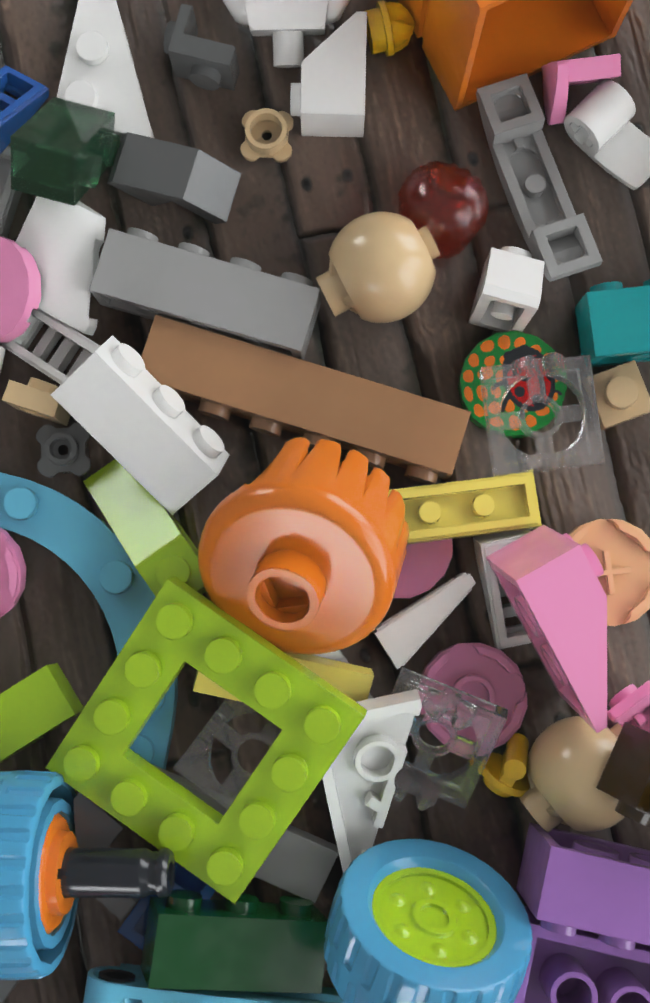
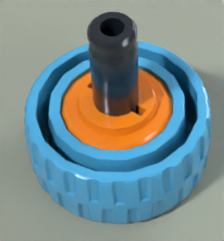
M0 771V980L41 979L50 975L57 968L69 944L79 898H145L149 895L167 898L173 891L175 857L174 853L168 848H161L160 851H151L147 848L78 847L75 836L73 804L76 793L73 787L64 782L63 775L58 772Z

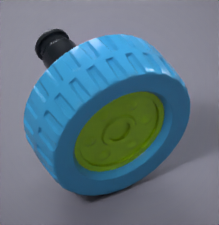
M398 839L367 849L350 863L349 868L344 871L328 917L324 958L327 963L330 979L344 1003H514L530 961L533 937L528 914L519 896L511 885L488 864L466 851L444 843L424 839Z

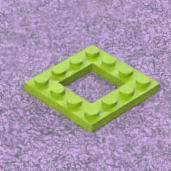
M172 576L164 583L45 768L50 772L62 774L64 782L157 849L168 848L174 853L175 862L235 904L362 722L367 709L252 629L221 610L213 602L183 581ZM186 663L282 729L224 815L130 749Z

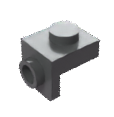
M182 3L177 20H170L167 24L163 45L164 52L169 54L175 76L188 79L197 87L205 90L214 91L220 87L235 91L240 73L236 47L197 37L198 27L193 6Z

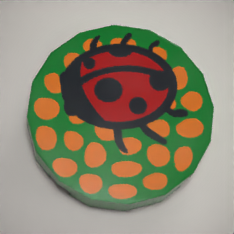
M520 331L496 333L479 342L465 359L458 380L460 403L464 410L471 411L469 419L480 429L483 428L487 432L493 433L494 436L504 439L528 437L546 427L562 408L567 390L565 367L555 350L538 336Z

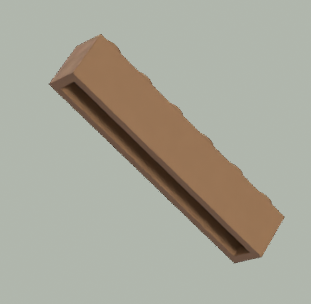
M156 314L141 356L145 363V369L161 385L171 387L183 400L199 404L197 411L205 416L221 421H229L230 414L251 420L250 429L273 437H280L282 430L309 440V448L313 449L317 440L334 441L341 445V449L347 451L354 449L366 456L369 460L368 467L384 469L385 462L406 469L405 477L427 485L436 484L437 479L447 481L451 477L471 411Z

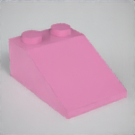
M543 524L487 556L486 559L559 695L598 733L607 728V595L597 578L603 575L604 571L599 559L589 545L586 543L580 545L569 534L565 533L562 535Z

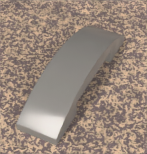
M527 73L478 88L476 91L478 107L501 184L514 218L534 259L545 261L544 275L547 280L552 282L600 266L603 260L584 213L576 215L542 131L545 117Z

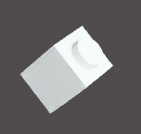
M356 11L301 62V83H291L290 113L291 116H300L302 136H364L367 12Z
M504 246L501 250L492 247L484 263L468 323L499 332H523L539 308L545 261L532 258V254L529 251L519 247Z

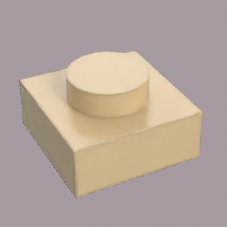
M635 360L592 375L580 382L599 431L650 413V396Z
M30 377L28 385L9 379L2 401L13 408L67 426L71 416L51 396L58 386Z

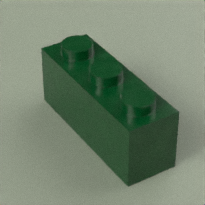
M182 889L173 890L167 898L150 896L140 965L148 988L321 994L325 968L324 943L328 919L313 905L312 900L299 896H282L279 903L259 902V899L253 895L242 893L234 904L225 897L224 900L202 899L203 896L200 893Z

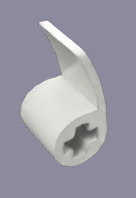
M605 79L564 118V127L573 142L595 163L625 186L636 190L650 178V137L629 121L636 112L635 103L629 93L620 84Z

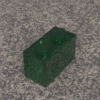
M53 97L11 135V189L75 206L90 188L94 189L97 186L100 176L109 166L113 167L120 145V136L114 134L115 113Z

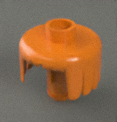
M297 437L285 442L278 455L252 483L243 484L214 508L202 530L198 548V566L205 590L217 607L252 629L283 652L315 655L335 652L358 643L374 631L383 620L392 603L406 556L409 526L404 520L405 505L401 494L392 489L388 496L390 478L382 469L374 467L367 476L369 460L366 456L353 449L347 453L344 461L341 463V445L325 439L317 440L315 446L308 454L310 441L306 438Z

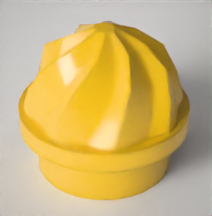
M382 0L376 2V8L364 11L367 12V40L372 55L385 52L387 57L393 56L394 53L408 45L415 23L410 12L401 3L385 2Z

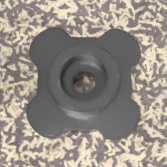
M74 423L69 428L58 429L50 424L42 426L36 434V440L41 444V459L37 463L38 471L48 478H53L58 473H73L76 476L85 475L91 468L87 444L90 434L79 423ZM63 445H66L69 449L66 455L59 453V449Z

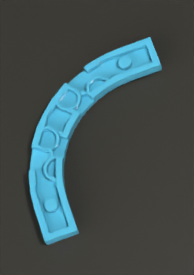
M0 472V528L30 538L46 547L65 561L81 577L105 614L118 656L152 604L155 595L133 565L112 528L105 521L98 518L81 504L56 490L25 478ZM178 676L130 747L131 750L149 763L162 769H166L174 729L178 699Z

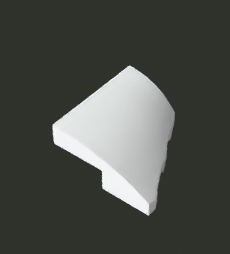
M42 184L16 243L20 247L26 248L34 257L41 275V300L38 308L79 332L93 336L98 320L89 318L91 297L89 289L99 261V251L104 243L106 218L73 196Z

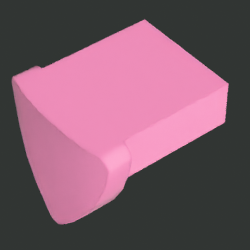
M620 53L560 60L542 66L544 109L548 125L564 124L569 86L598 83L605 79L612 80L621 77Z

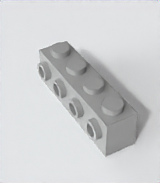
M130 227L126 233L109 228L89 289L100 305L154 320L156 314L304 360L321 305L320 288L313 287V282L310 279L291 272H284L281 277L261 272L262 268L258 264L239 257H232L230 262L209 257L210 253L206 249L191 243L181 242L178 248L158 242L157 236L139 228Z

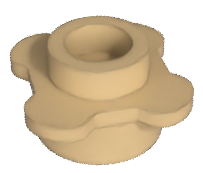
M270 108L250 110L244 114L242 125L245 128L246 138L240 147L242 156L250 162H254L259 158H273L278 163L287 161L292 155V147L288 143L289 131L294 126L291 115L285 111L278 112ZM268 132L271 133L272 138L264 140L262 135Z

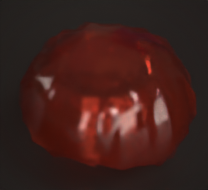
M434 160L426 165L419 166L408 175L398 193V214L409 218L417 230L427 226L440 252V256L437 259H448L459 255L482 229L487 220L489 205L486 188L483 187L482 181L478 177L472 175L470 170L458 167L454 162L445 163Z

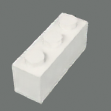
M113 335L95 350L51 394L171 515L176 513L219 475L230 456L225 450L219 435L206 425L201 426L185 410V404L179 394L171 387L161 385L145 369V363L139 353L131 346L120 343Z

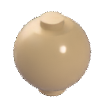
M386 211L371 212L355 218L343 227L335 237L329 250V271L315 278L335 317L350 310L358 314L361 320L372 323L394 322L412 314L427 299L436 276V269L432 260L439 257L440 252L427 226L417 230L409 218L400 214Z
M572 716L551 724L536 738L527 759L526 771L530 787L519 798L531 816L546 832L549 833L560 823L570 826L575 831L595 832L609 828L625 818V816L615 811L619 800L596 788L621 732L622 726L618 722L610 729L607 726V728L596 733L581 716Z

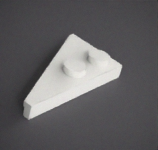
M78 0L51 119L56 129L120 141L123 134L127 132L154 138L117 1Z
M417 689L357 701L356 703L367 709V713L322 778L343 873L357 856L373 847L378 828H383L396 789L394 779L396 774L402 769L408 752L406 748L407 738L414 717L419 716L422 709L421 698Z

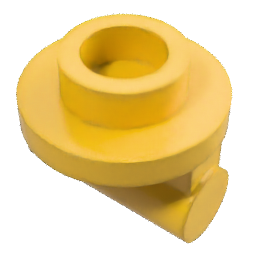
M515 733L507 741L506 750L503 755L487 752L478 763V768L483 776L485 785L501 797H522L529 790L530 786L526 773L529 741L526 736Z

